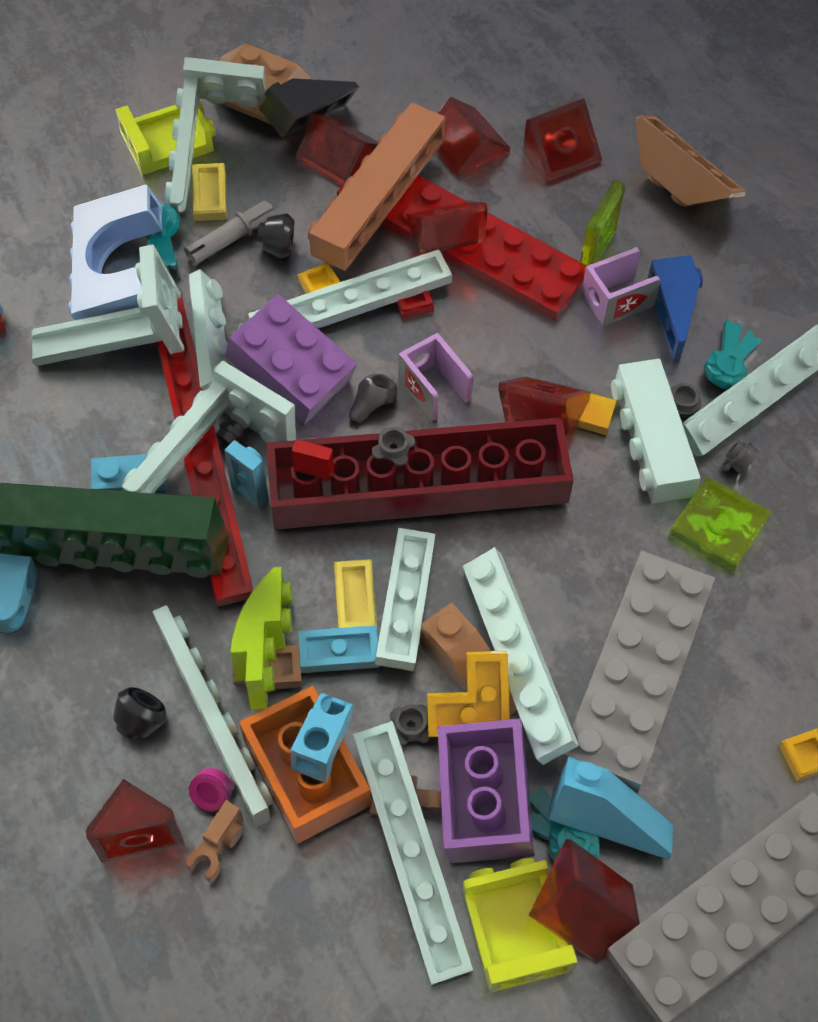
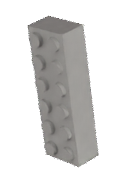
M641 550L572 727L579 746L561 755L558 771H562L568 756L610 770L634 792L638 793L715 577Z
M814 791L607 949L608 959L655 1022L675 1021L818 909V796Z

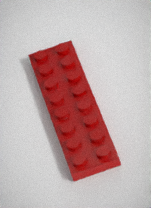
M419 175L381 223V225L430 252L439 249L446 261L555 321L581 291L587 265ZM344 184L337 190V196L343 190Z

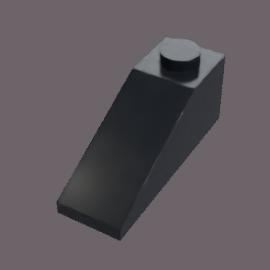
M295 78L283 84L276 82L265 91L264 95L266 98L259 110L284 139L346 106L359 86L356 82Z

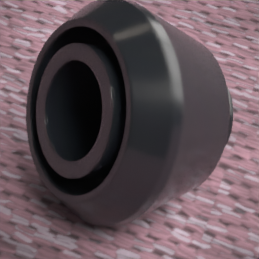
M288 213L267 217L266 223L260 222L257 242L263 243V250L279 259L288 257L293 244L295 220Z
M129 687L119 691L116 696L113 720L117 724V731L123 736L133 740L138 737L144 738L166 722V708L151 693L140 688Z

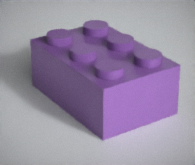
M276 294L229 337L225 357L245 375L295 405V420L303 427L350 382L357 366L354 360L279 294Z
M521 719L438 726L443 844L450 862L459 863L535 856L526 741Z

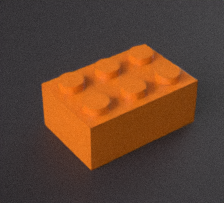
M314 686L302 690L239 722L243 740L297 844L371 806V789L343 739L333 760L332 770L326 783L291 770L290 750L310 709H313L319 697Z

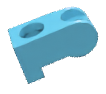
M0 554V632L2 633L17 631L26 619L39 573L31 557Z
M325 693L319 695L290 750L291 770L322 782H327L335 755L350 725L354 704Z

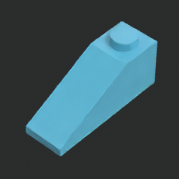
M568 756L553 790L548 820L669 860L672 855L674 824L610 770Z

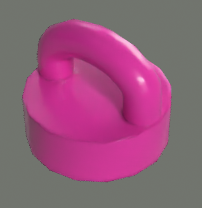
M205 768L200 770L190 782L189 796L200 809L214 812L219 810L224 802L231 798L235 783L223 771L216 768Z

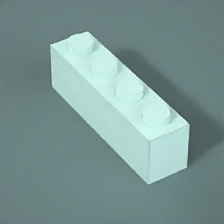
M660 358L620 364L616 379L611 381V391L613 399L620 402L621 425L624 430L629 431L631 437L629 443L632 459L638 460L640 466L639 481L642 490L648 491L651 504L694 497L700 481V475Z

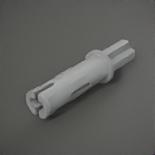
M262 201L244 213H235L234 218L191 245L184 247L188 259L192 257L190 262L197 266L203 260L244 235L247 237L251 236L252 231L259 227L260 222L266 223L267 217L275 216L272 205L267 201Z

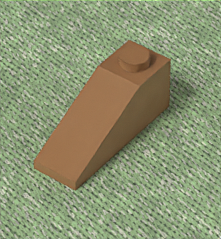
M452 602L421 624L420 644L462 692H467L466 652L491 651L477 629ZM509 689V713L511 718L518 713Z

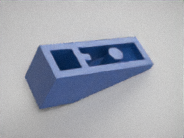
M692 255L652 260L647 278L658 276L661 280L654 306L673 362H680L698 290L703 284L702 272L700 268L695 267Z

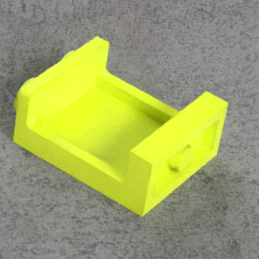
M200 99L193 158L213 152L212 137L216 136L212 120L210 118L205 119L204 109ZM128 105L115 109L120 132L142 175L169 167L170 151H176L177 140L173 139L172 136L174 119H180L181 109L177 108L176 105H172L136 118L133 117Z
M524 858L511 863L510 869L494 872L493 868L480 869L469 874V879L463 881L462 894L489 993L573 972L577 964L573 945L567 944L548 881L547 873L549 868L546 860L535 862L534 858Z

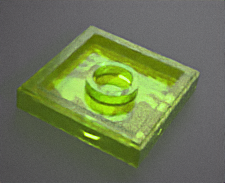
M613 180L588 222L581 263L588 266L598 262L616 232L626 187L625 183Z
M707 476L672 526L669 535L735 572L769 520L772 512Z

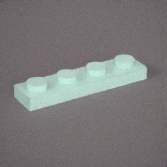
M199 269L189 274L199 382L200 387L203 390H207L215 381L213 370L222 360L228 363V359L225 357L228 343L224 332L226 319L221 305L222 289L215 279L209 278Z
M398 528L375 665L414 671L435 534Z

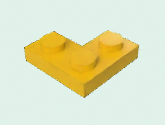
M507 651L466 652L467 692L427 694L429 737H438V726L510 720Z

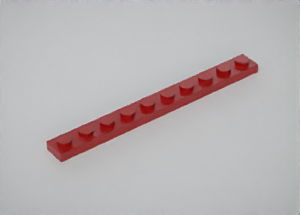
M180 294L181 299H177L178 312L182 315L183 328H179V338L184 345V351L170 354L163 341L157 342L174 419L180 415L184 416L192 407L196 395L203 390L200 387L197 356L182 294ZM212 425L184 457V463L192 496L213 497L216 499L229 534L221 576L210 575L217 606L247 600L254 589L214 425Z

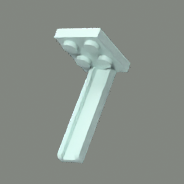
M184 58L183 89L178 88L176 96V107L181 109L180 119H174L172 131L173 139L177 140L176 151L171 150L169 154V170L173 171L172 182H166L165 202H169L170 206L178 214L185 213L187 209L199 99H206L215 104H222L225 101L237 102L241 106L250 108L261 105L266 98L264 95L266 91L264 66Z
M154 244L139 247L140 262L136 263L135 267L142 292L137 294L138 308L33 329L32 363L35 366L158 341L164 342L170 354L183 352L184 345L179 338V328H183L182 315L178 312L177 299H181L180 291Z
M222 360L213 370L215 381L207 390H201L196 395L192 407L184 416L180 415L174 420L165 438L151 446L143 463L137 469L133 468L124 478L122 490L154 493L223 412L244 428L249 427L257 432L266 443L296 440L295 405Z

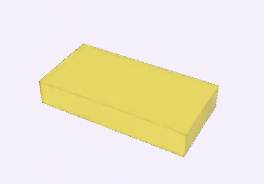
M225 164L192 165L194 222L227 220Z
M372 559L334 562L338 628L377 625Z

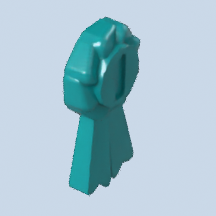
M164 203L162 204V231L145 237L149 240L147 245L154 244L169 271L179 267L170 238L179 229L180 215L173 207Z
M728 319L723 324L721 351H713L704 364V371L708 379L722 389L731 388L747 376L748 369L745 367L744 359L761 343V339L754 337L751 330L739 342L742 325L733 324Z
M541 786L536 793H530L531 808L535 811L531 810L533 834L549 841V855L552 860L563 870L584 871L599 858V836L548 820L551 798L547 791Z

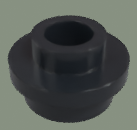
M232 420L230 423L221 421L219 424L220 429L216 436L225 445L229 446L234 440L245 448L250 445L249 440L246 438L249 432L235 420Z

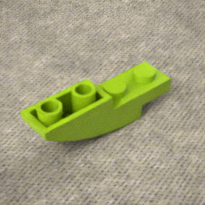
M274 567L252 591L241 610L232 637L230 653L236 681L246 682L251 710L267 709L268 692L275 691L273 666L269 667V662L276 661V649H285V633L292 632L291 609H286V605H292L293 603L291 582H284L282 567Z

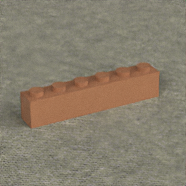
M412 102L404 113L398 114L393 127L387 134L384 133L380 137L377 147L371 155L364 157L360 169L354 176H350L346 180L343 190L337 198L330 200L326 212L319 221H314L310 226L308 239L312 256L346 271L444 142L445 116Z

